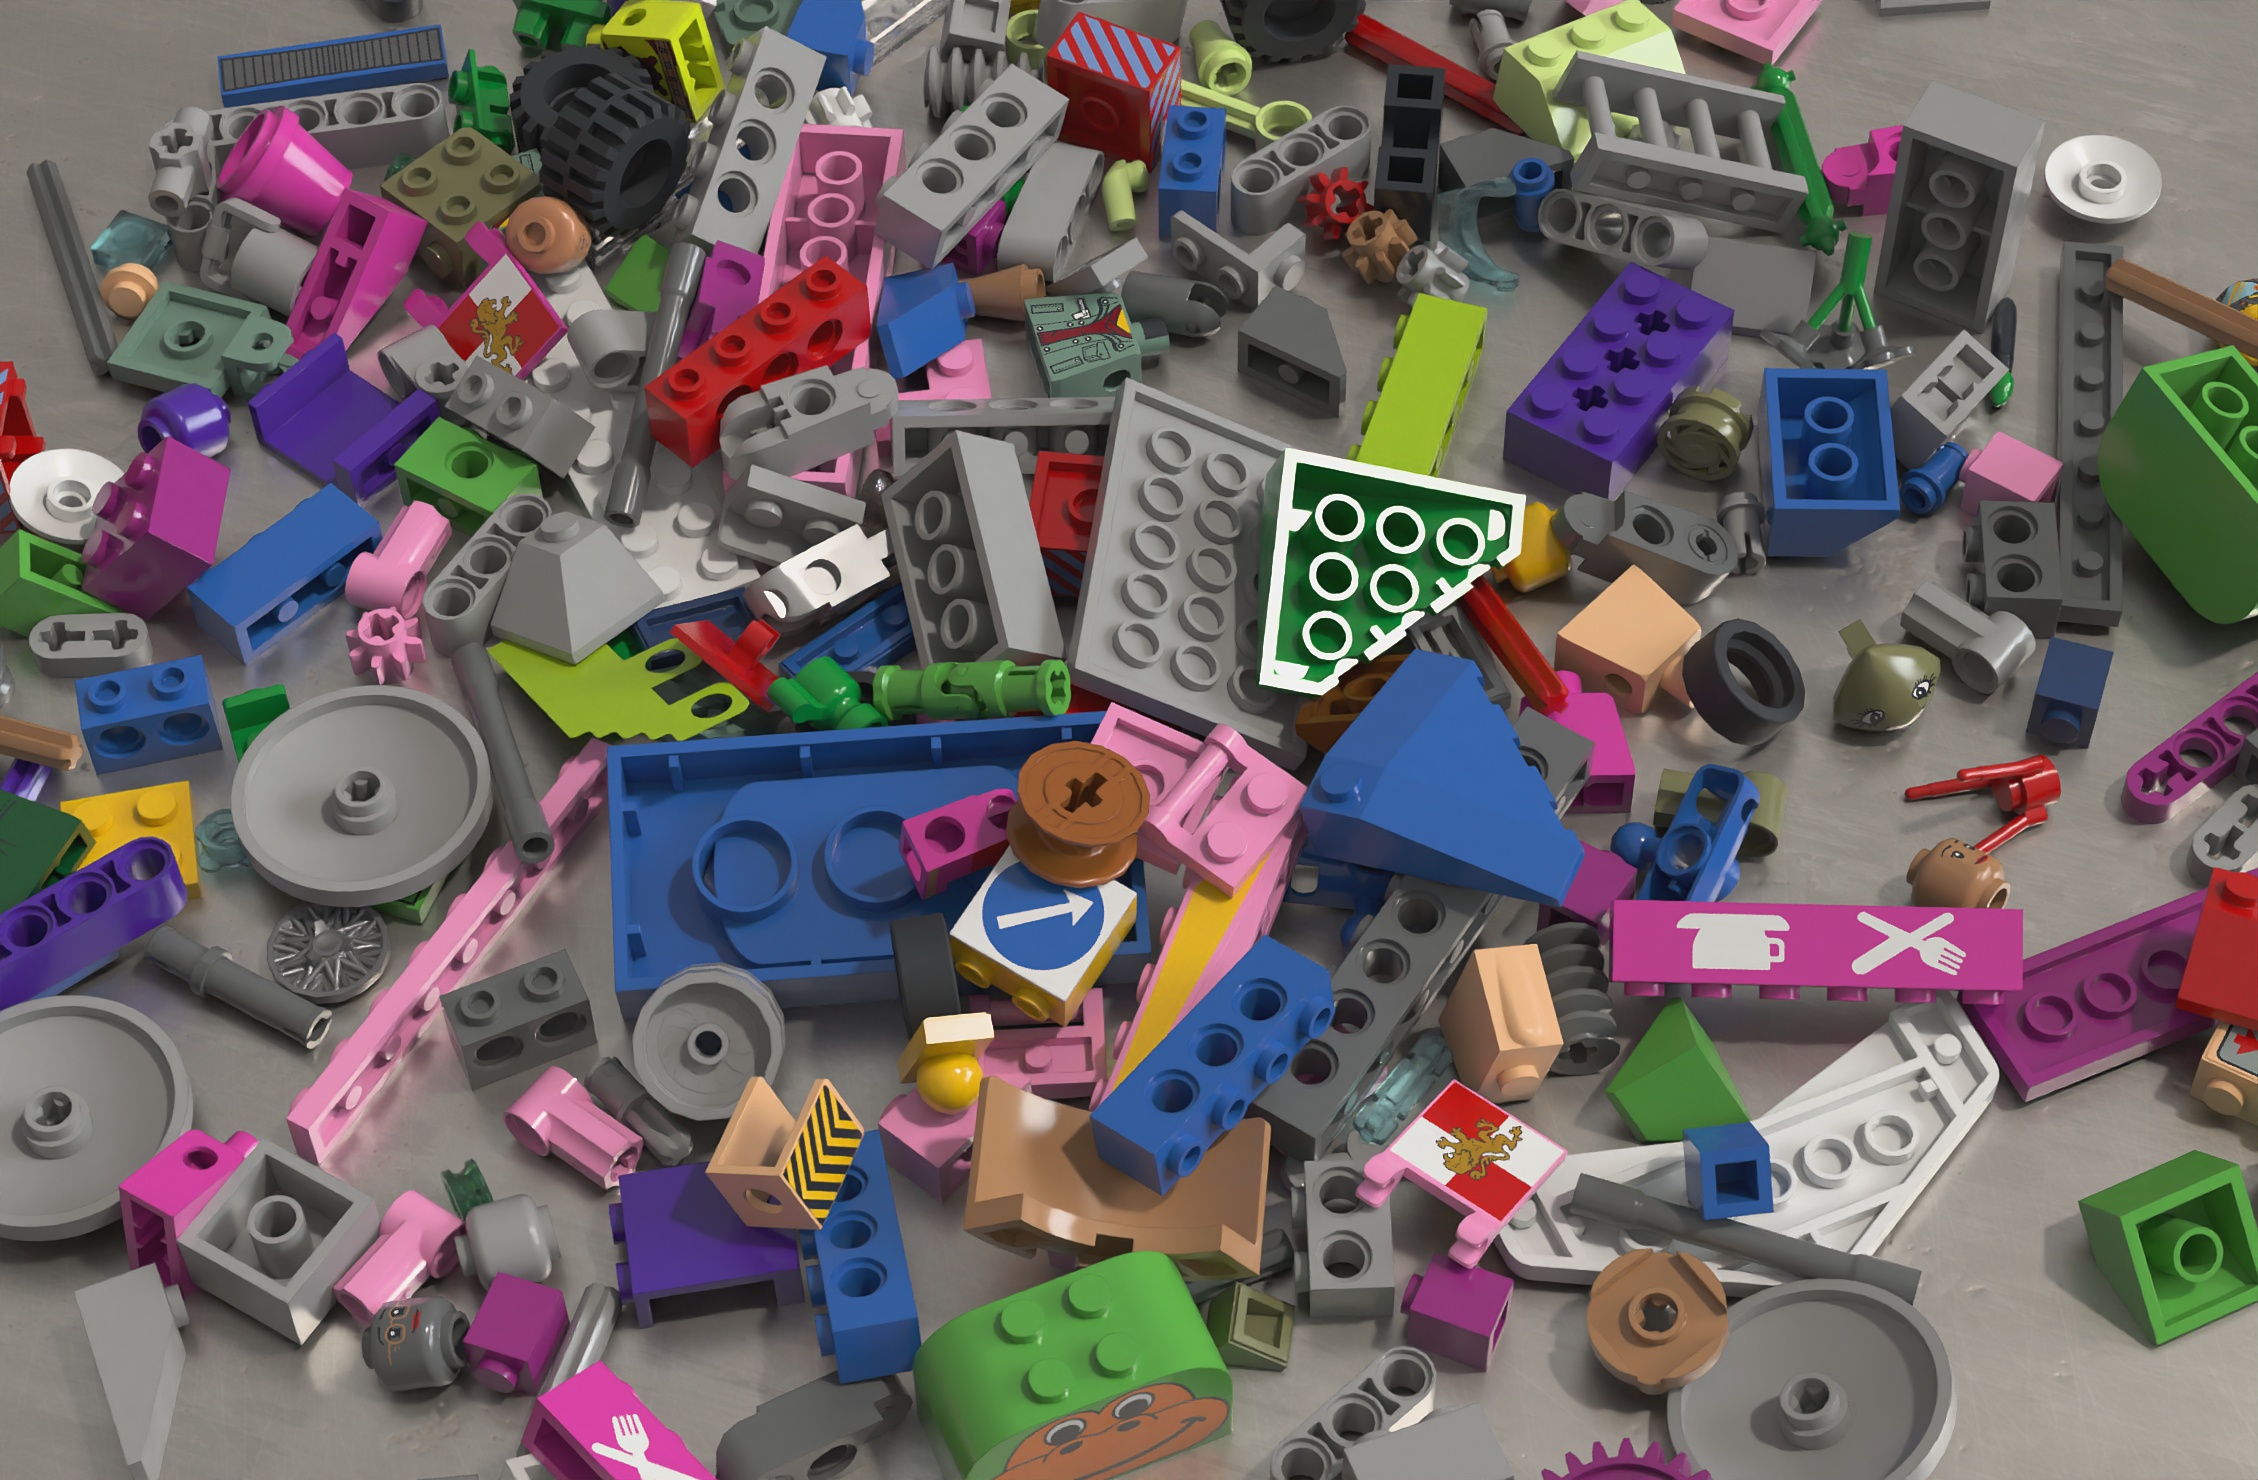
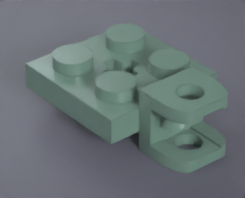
M164 280L107 361V365L113 379L162 392L170 391L183 384L196 383L208 389L212 394L222 398L231 385L235 397L251 400L267 385V383L263 382L267 376L275 373L283 374L299 360L285 353L290 344L294 342L290 328L280 322L271 320L267 306ZM196 338H200V340H201L200 342H198L197 344H195V345H193V346H189V347H180V346H179V344H190V343H191L192 341H194Z

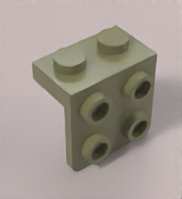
M469 127L459 129L379 185L382 198L428 221L415 253L425 260L428 267L441 278L447 276L465 291L482 273L480 256L466 242V233L477 221L484 223L490 229L511 214L519 204L533 198L541 190L537 174L475 129Z

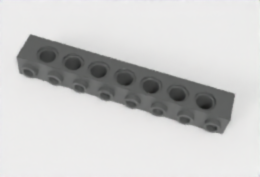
M1526 707L1512 726L1521 743L1518 750L1528 767L1536 766L1556 800L1558 809L1554 811L1560 820L1590 778L1595 742ZM1395 873L1386 889L1384 900L1387 902L1376 917L1367 914L1360 921L1350 940L1349 949L1351 952L1339 967L1332 963L1327 968L1330 973L1335 1014L1329 1027L1320 1037L1316 1039L1311 1038L1292 1058L1284 1076L1278 1082L1268 1084L1248 1105L1245 1119L1260 1117L1267 1121L1271 1126L1270 1144L1303 1164L1304 1161H1320L1506 896ZM1412 925H1419L1429 929L1430 931L1422 934H1415L1405 930L1404 928ZM1376 974H1385L1393 977L1395 981L1377 983L1369 979V977ZM1339 1024H1352L1360 1030L1355 1033L1344 1034L1334 1030L1333 1027ZM1304 1074H1315L1322 1077L1325 1081L1315 1085H1307L1299 1082L1296 1078Z

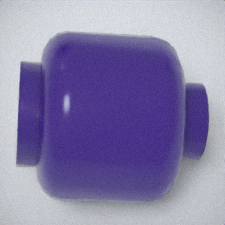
M196 383L183 384L152 398L143 407L140 423L137 428L138 439L145 453H149L165 437L169 436L193 450L213 458L227 447L231 415L226 403L218 395L212 394L208 389Z

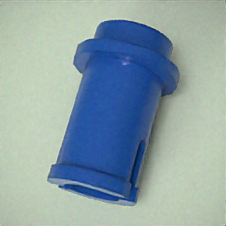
M1538 158L1520 160L1508 176V187L1512 194L1515 195V219H1518L1517 225L1529 232L1541 231L1538 223V209L1544 197L1552 191L1555 185L1553 171L1544 161Z
M1947 442L1945 445L1941 444L1936 452L1920 468H1913L1906 472L1902 477L1899 495L1904 505L1918 514L1935 512L1941 508L1946 500L1945 494L1959 481L1961 469L1969 456L1965 449L1953 442Z

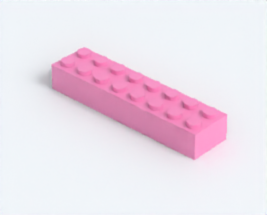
M803 124L771 214L764 251L765 265L758 304L825 255L868 287L872 336L829 367L833 376L860 367L865 369L877 368L881 341L876 325L884 279L892 275L896 247L874 234L879 208L875 206V199L888 178L891 176L899 178L907 170L904 129ZM863 448L791 476V478L855 499ZM723 470L722 477L726 495V492L736 481Z

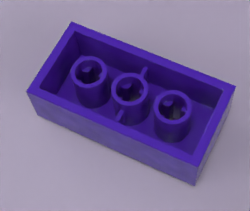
M1630 262L1506 411L1503 459L1575 495L1583 491L1614 501L1658 447L1657 437L1660 427L1669 418L1670 409L1676 396L1685 388L1698 385L1701 389L1700 392H1702L1728 359L1735 310Z

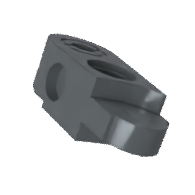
M1583 491L1580 494L1572 495L1555 512L1551 522L1557 539L1567 549L1571 550V554L1585 559L1578 566V571L1613 583L1634 564L1678 604L1693 605L1707 598L1737 566L1739 555L1736 543L1729 532L1717 521L1705 515L1624 491L1616 501Z
M838 1370L756 1406V1414L737 1422L723 1434L716 1450L715 1478L719 1480H838L864 1466V1444L891 1431V1428L898 1424L910 1411L913 1403L912 1398L896 1374L840 1384Z

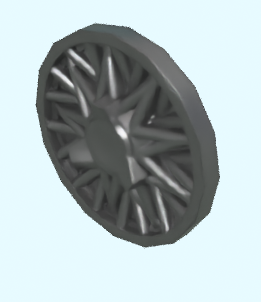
M305 902L294 907L276 923L267 941V963L276 983L297 996L316 1004L342 1002L364 992L381 977L390 958L389 931L380 914L370 906L336 907Z

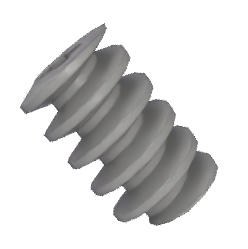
M931 45L926 59L923 93L925 109L931 103L935 117L945 118L952 103L954 111H961L963 105L970 106L982 83L988 78L995 81L1009 67L1005 51H998L993 65L986 66L982 49H976L968 65L963 62L960 48L953 47L947 63L941 62L938 47ZM1021 53L1015 66L1044 83V60H1041L1037 70H1031L1027 53Z

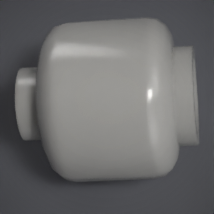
M517 1194L471 1208L465 1219L467 1234L454 1237L464 1277L478 1274L482 1286L487 1291L498 1271L534 1283L542 1282L551 1274L552 1260L562 1258L548 1205L537 1207L535 1201L526 1194Z

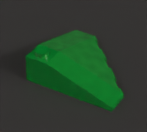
M1285 448L1267 472L1259 544L1256 688L1319 699L1340 683L1337 677L1361 660L1368 664L1407 635L1404 631L1407 627L1427 613L1433 617L1468 593L1473 588L1470 583L1493 566L1500 570L1517 558L1521 553L1526 496Z

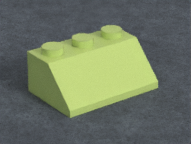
M1626 0L1504 48L1493 100L1533 140L1570 150L1574 157V163H1576L1592 137L1585 106L1554 100L1553 90L1576 50L1685 74L1671 29L1639 0ZM1611 112L1616 137L1628 139L1633 125L1639 124L1638 118Z

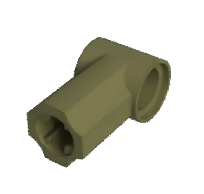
M1664 768L1658 789L1653 825L1670 827L1695 774ZM1761 771L1743 772L1759 790L1760 803L1747 826L1748 831L1737 854L1755 858L1768 856L1775 852L1779 845L1789 795L1788 787L1781 779L1772 774ZM1703 789L1697 796V810L1707 819L1717 823L1726 801L1713 795L1707 789Z

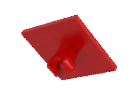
M760 619L758 622L753 620L743 631L737 642L733 641L709 620L675 624L670 630L673 636L767 713L781 710L767 696L768 688L779 677L759 662L774 646L781 634L764 620Z

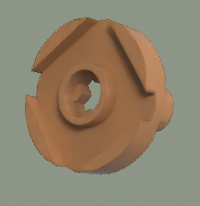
M1653 1248L1636 1249L1612 1261L1602 1270L1594 1281L1589 1295L1587 1327L1589 1340L1596 1357L1612 1375L1625 1383L1635 1385L1643 1393L1650 1395L1662 1394L1670 1388H1678L1697 1380L1717 1362L1730 1336L1727 1304L1723 1287L1713 1271L1691 1254L1677 1250L1676 1255L1666 1252L1653 1253ZM1649 1305H1652L1658 1311H1663L1670 1306L1676 1312L1670 1318L1672 1327L1661 1333L1657 1330L1651 1332L1644 1330L1642 1327L1646 1321L1642 1310Z

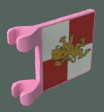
M1453 1079L1384 1152L1373 1156L1367 1162L1362 1173L1365 1180L1357 1187L1355 1196L1368 1205L1379 1208L1387 1200L1403 1176L1466 1216L1457 1228L1455 1236L1458 1240L1450 1247L1448 1256L1462 1266L1472 1269L1497 1234L1565 1161L1568 1151Z

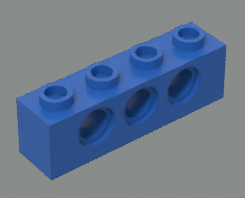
M1264 934L1089 1116L1098 1158L1162 1197L1180 1177L1189 1176L1198 1167L1204 1152L1225 1130L1229 1131L1239 1124L1247 1111L1248 1105L1268 1084H1274L1284 1076L1292 1058L1311 1038L1316 1039L1327 1030L1335 1014L1329 970Z
M877 1129L864 1132L861 1143L822 1229H798L804 1261L818 1260L816 1265L805 1266L812 1308L826 1306L827 1313L814 1315L821 1357L835 1355L840 1384L912 1371L913 1359L922 1345L918 1315L880 1131Z

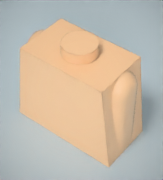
M1537 944L1473 950L1438 1019L1461 1082L1469 1089L1495 1104L1533 1099L1564 1044Z

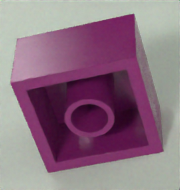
M169 436L165 437L149 453H139L123 476L115 483L108 481L102 486L93 502L92 513L97 518L94 532L88 539L82 553V561L87 565L81 590L129 614H134L144 621L151 618L213 565L231 469Z

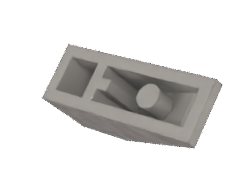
M152 1263L73 1291L123 1454L133 1480L159 1479L187 1354L178 1328L191 1323L179 1285L175 1284L165 1288L156 1264Z

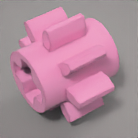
M396 607L376 609L369 613H362L363 617L358 623L357 630H349L345 633L353 673L359 675L368 671L369 676L375 680L376 685L394 684L402 680H409L414 662L426 661L418 619L411 618L404 622L403 617L396 611Z

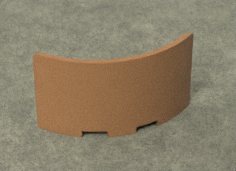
M988 1076L981 1079L963 1227L965 1232L995 1247L1028 1259H1033L1036 1256L1037 1248L1075 1257V1271L1126 1253L1156 1251L1164 1253L1175 1262L1184 1282L1228 1280L1260 1275L1271 1126L1267 1121L1260 1117L1243 1119L1233 1129L1225 1130L1204 1152L1198 1167L1189 1176L1180 1177L1162 1197L1098 1158L1089 1117L1092 1112L1036 1096L1003 1081L997 1076Z

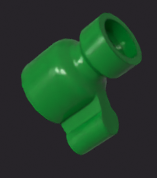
M823 656L814 659L804 666L793 679L778 678L767 690V696L795 723L806 721L817 731L888 726L887 719L871 704L860 703L861 688L859 684L831 657Z

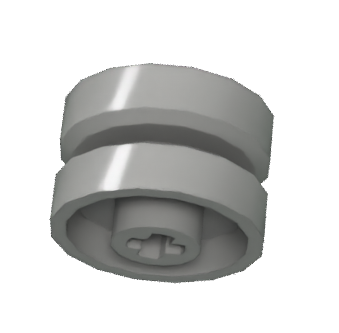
M723 962L692 964L668 976L642 1007L632 1036L634 1067L647 1092L670 1112L698 1121L730 1118L750 1077H763L769 1086L773 1084L786 1046L784 1015L771 989L751 972ZM712 1031L720 1037L722 1044H720L716 1054L704 1052V1042L696 1039L700 1033Z

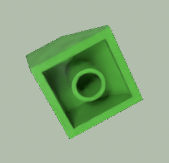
M2193 1150L2078 1201L2096 1265L2151 1343L2160 1345L2258 1300V1228L2239 1164Z

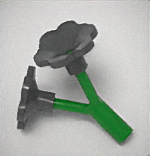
M1849 232L1840 282L1807 323L1801 320L1789 336L1772 333L1766 328L1759 334L1765 341L1775 347L1779 353L1801 369L1875 370L1917 354L1916 348L1913 345L1907 347L1888 345L1883 327H1876L1863 287L1872 235L1863 232ZM1842 300L1839 319L1831 325H1823L1822 323ZM1855 304L1864 331H1859L1857 325L1852 322Z

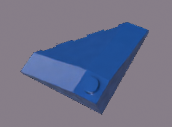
M1418 649L1413 650L1325 755L1299 805L1317 856L1561 908L1585 857V853L1573 829L1565 830L1554 811L1558 809L1556 800L1536 766L1528 767L1518 750V747L1521 746L1519 737L1500 704L1492 705L1482 686L1486 684L1474 660Z

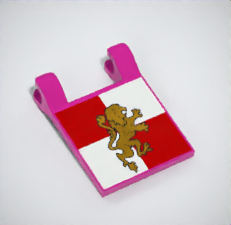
M477 221L466 233L465 240L489 266L449 310L441 298L435 295L428 298L424 291L418 288L410 294L403 306L422 327L429 324L437 327L449 346L466 362L468 368L477 355L515 377L524 380L566 335L568 328L521 263L510 252L506 245V235L496 228L489 230L484 223Z

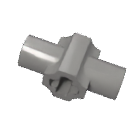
M190 106L179 109L174 122L163 130L153 132L149 149L156 175L148 195L150 207L156 213L163 216L178 217L182 215L187 208L188 202L195 195L208 191L211 186L213 175L206 148L214 126L211 116L200 108Z

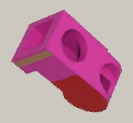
M1007 788L997 789L976 797L972 795L902 821L898 850L922 900L946 891L948 882L984 867L996 866L1010 845L1006 836L1009 811L1017 802L1012 790Z

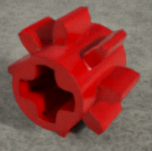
M1347 167L1334 169L1330 180L1322 172L1312 174L1309 179L1314 189L1308 195L1297 198V202L1305 205L1308 216L1303 226L1307 228L1316 225L1324 228V241L1338 239L1341 234V227L1346 233L1351 223L1363 213L1373 211L1374 208L1371 204L1366 203V196L1363 191L1368 186V181L1356 183L1348 180L1349 173ZM1335 194H1337L1341 200V202L1335 208L1337 214H1335L1330 207L1336 201Z

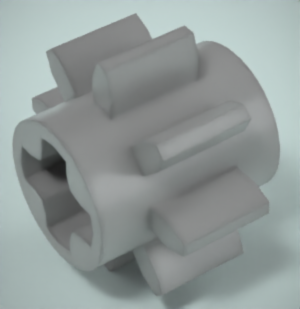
M1435 240L1430 249L1424 245H1417L1404 255L1398 265L1396 278L1404 287L1398 292L1397 296L1412 308L1418 293L1462 302L1469 288V279L1462 273L1468 265V261L1439 240Z

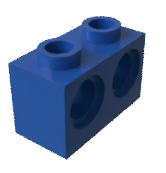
M1168 106L1158 186L1159 237L1171 238V217L1180 210L1217 233L1226 161V109Z
M202 655L74 680L81 731L96 775L223 750L216 702Z

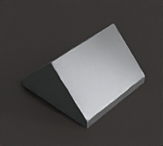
M1708 236V250L1703 261L1697 267H1694L1691 290L1735 310L1731 334L1762 338L1759 334L1766 328L1772 333L1789 336L1801 320L1807 322L1817 250Z

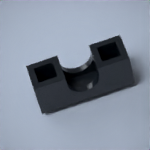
M1388 64L1382 143L1379 146L1373 211H1379L1384 214L1388 209H1392L1399 220L1405 219L1418 238L1416 241L1430 242L1443 121L1446 68Z

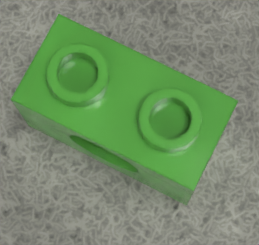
M440 417L431 424L394 464L403 504L410 506L415 500L432 505L439 514L450 520L451 528L469 537H472L508 498L518 494H534L543 498L537 464L533 463L526 455L514 450L508 451L485 440L475 430L469 427L461 428Z

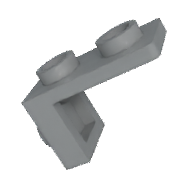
M1182 210L1171 217V252L1177 261L1186 269L1195 270L1217 285L1228 297L1238 299L1253 310L1259 306L1275 285L1290 291L1299 284L1305 274V233L1290 223L1285 224L1250 254H1247Z

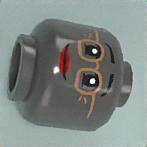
M428 1296L385 1302L374 1314L371 1327H367L363 1333V1359L368 1368L375 1370L381 1383L394 1391L434 1388L451 1384L460 1373L461 1367L469 1363L463 1343L471 1327L469 1320L462 1311H457L455 1306L443 1296Z

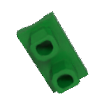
M513 0L518 11L512 32L519 45L538 51L545 49L552 30L565 33L560 44L563 50V46L574 44L576 48L586 47V38L590 28L595 24L606 25L611 20V8L608 3H604L602 0Z

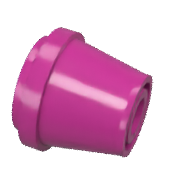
M283 105L278 106L272 112L268 109H263L239 137L219 173L216 187L222 191L220 203L229 198H239L276 216L281 220L280 225L313 238L332 218L344 189H349L353 173L298 123L299 116Z

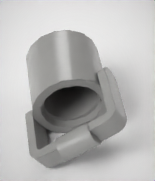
M229 198L216 206L213 218L208 222L201 250L203 259L199 273L200 279L206 286L226 296L257 304L261 303L290 317L319 247L281 229V220L276 216L239 198ZM234 215L256 227L249 232L239 247L232 264L231 275L228 277L220 273L219 268L221 260L225 257L232 229L231 220Z

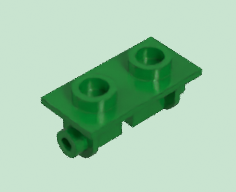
M469 49L461 71L454 70L449 82L448 101L450 104L456 105L457 112L453 133L461 128H473L510 155L515 148V138L511 115H507L510 105L506 77L495 66L477 67L475 50Z

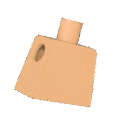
M1633 564L1557 633L1553 670L1555 672L1571 671L1576 673L1581 679L1582 688L1592 693H1607L1613 697L1616 705L1634 714L1646 713L1667 692L1690 708H1694L1686 692L1682 670L1684 656L1700 640L1702 630L1692 616L1640 568Z

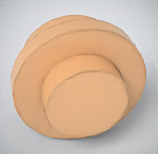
M126 263L110 270L105 275L100 286V294L104 304L114 314L125 319H137L158 290L159 285L157 278L148 268L136 263Z

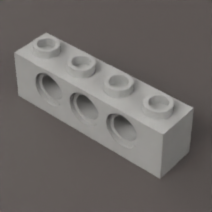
M767 26L746 40L741 38L736 43L727 62V70L732 72L727 89H723L717 95L709 112L708 121L714 125L708 142L704 141L699 146L690 165V173L695 175L689 194L686 193L681 197L672 215L671 225L676 227V231L671 245L677 242L691 243L703 249L706 256L709 257L716 241L720 240L758 254L825 64L826 56ZM755 87L761 89L766 94L769 108L759 103L755 96ZM736 138L741 139L747 144L750 149L751 160L744 158L737 149ZM718 189L725 192L731 199L733 205L732 212L727 211L720 204Z
M1011 64L995 81L991 78L986 79L977 90L972 104L964 112L956 110L948 118L940 137L932 145L923 143L913 155L908 169L899 178L891 176L883 184L875 199V206L879 208L874 234L933 270L1058 139L1069 99L1014 64Z
M1115 397L899 400L897 413L890 420L893 476H903L955 430L1013 443L1021 474H1035L1039 451L1105 456Z

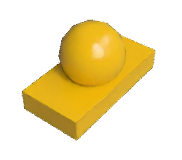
M982 1012L925 1018L897 1060L900 1084L917 1082V1089L923 1102L936 1112L953 1115L968 1110L978 1101L980 1081L983 1078V1072L978 1059L994 1039L991 1014Z

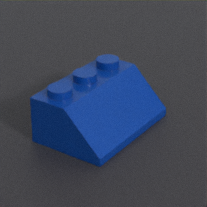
M1764 368L1757 412L1763 506L1765 507L1764 521L1767 556L1830 557L1897 520L1900 514V502L1887 370Z

